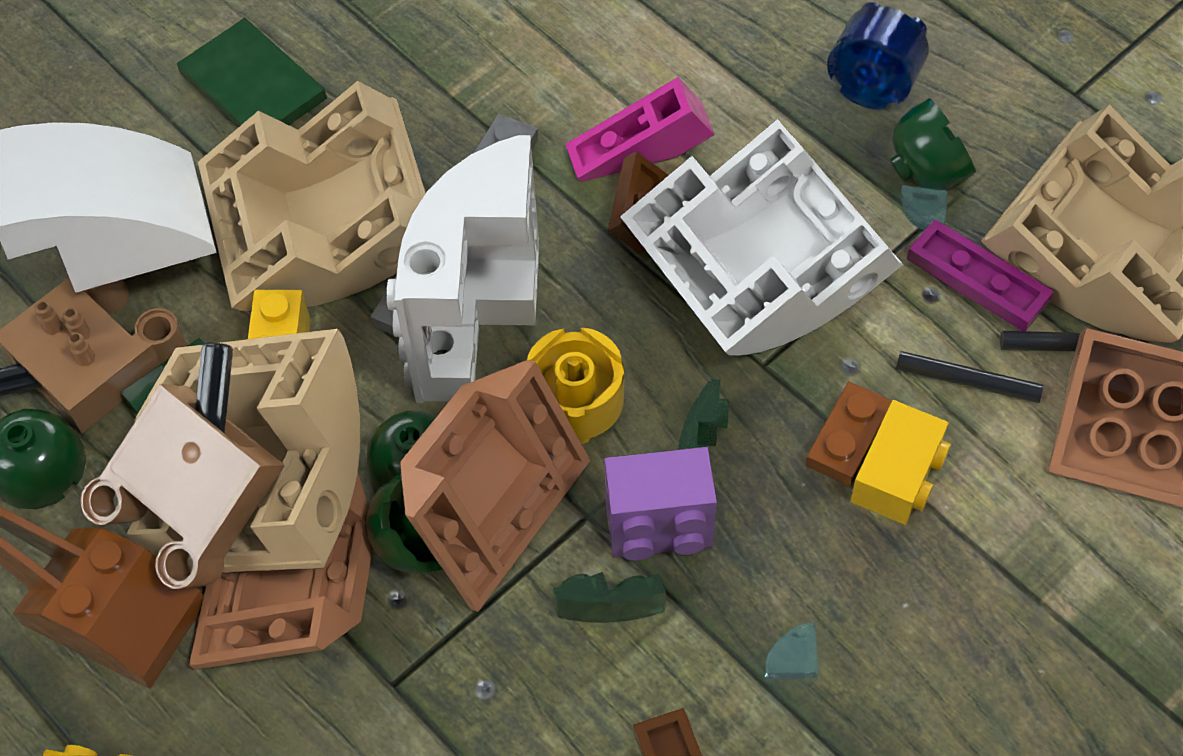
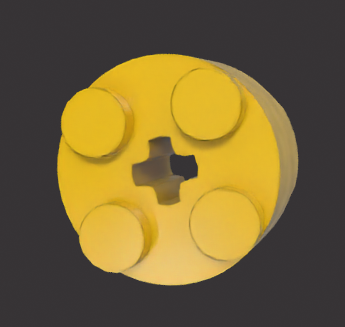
M581 328V332L566 333L565 329L555 330L536 342L530 350L527 360L536 362L581 444H585L590 438L607 431L619 418L624 405V368L617 346L604 334L589 328Z

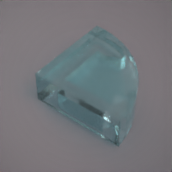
M902 185L900 204L904 214L913 225L922 231H925L934 219L945 225L946 190H932Z
M815 623L796 626L777 641L768 654L764 679H817L818 659Z

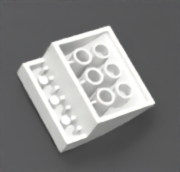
M43 123L21 125L0 130V242L7 259L57 246L76 293L217 253L191 152L150 135L118 127L89 123Z

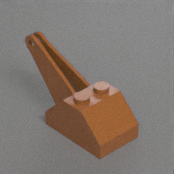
M0 507V528L52 557L43 569L0 536V564L30 589L13 612L23 626L151 689L199 615L204 597L197 587L171 589L158 578L155 569L156 556L146 548L102 527L74 528L64 540Z

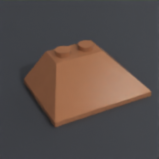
M526 360L461 386L400 462L405 515L467 605L476 612H479L591 461L536 362Z
M358 471L347 516L324 568L222 572L221 576L214 583L206 585L189 663L190 667L197 670L323 650L361 622L372 547L367 539L365 525L368 503Z

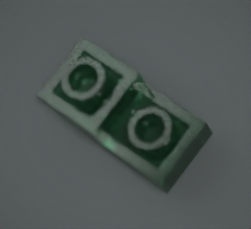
M711 379L694 401L682 428L677 450L716 446L718 428L728 427L729 399H720L721 380Z
M603 572L592 576L578 574L563 581L561 586L553 588L555 610L558 618L590 623H612L646 618L665 612L666 590L659 574L647 578L642 575L632 576L621 581L616 588L609 590Z

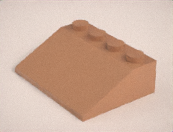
M1088 328L1081 331L1066 385L1048 472L1183 507V352Z

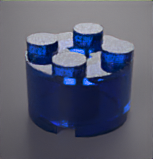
M875 2L865 3L860 10L850 17L827 60V71L831 80L835 76L841 85L839 92L851 102L870 109H884L888 103L898 101L897 104L903 102L908 97L928 57L929 45L926 37V24L921 19L910 17L897 9L881 6Z

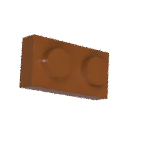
M848 381L807 455L805 466L850 486L868 454L892 400Z

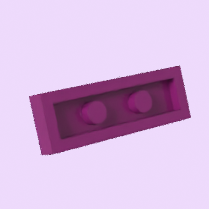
M936 219L932 221L908 250L906 258L908 261L1021 331L1028 330L1049 304L1054 293L1050 288Z

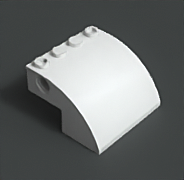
M778 119L711 176L691 156L620 216L728 355H747L763 352L782 346L810 333L850 308L903 265Z
M517 135L496 142L469 155L448 170L426 192L410 218L402 238L397 278L388 279L387 307L388 310H394L393 334L394 337H399V361L405 362L404 384L405 387H413L416 403H424V401L449 402L461 386L475 381L479 325H535L539 237L530 135ZM439 350H448V351H449V352H447V353H445V354H440V355L433 354V353H435V352H437V351H439Z

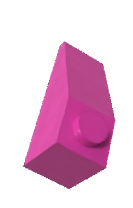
M677 77L566 143V147L577 179L583 182L621 172L624 157L636 151L652 163L678 157L715 134L702 101Z

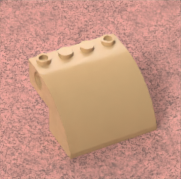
M359 81L350 86L299 130L257 111L198 161L231 307L239 311H252L254 290H302L307 307L343 299L397 273L402 238L410 218L426 194L397 99L389 98Z
M1109 104L1083 122L1079 121L1075 124L981 242L997 257L1053 290L1054 293L1050 303L1070 315L1102 330L1123 334L1133 339L1172 343L1179 340L1183 335V159L1170 165Z
M339 329L221 342L233 348L226 418L285 465L225 555L222 572L324 568L350 507L356 484L360 454L358 393L351 358L344 337ZM203 345L179 347L174 350L134 421L137 420L159 384L187 386L197 394L201 348ZM149 508L141 520L131 524L126 533L132 542L146 548L156 557L159 550L165 544L184 539ZM189 554L187 558V566L189 571L192 573L193 560L191 555Z

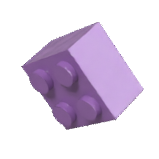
M708 447L604 458L606 510L613 558L625 557L628 560H643L651 557L654 553L675 551L681 555L698 553L704 548L713 547L717 501Z

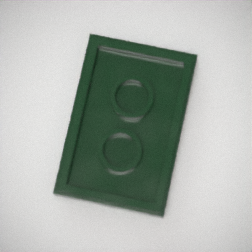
M245 17L177 63L180 74L237 127H240L257 111L290 125L327 99L325 89Z

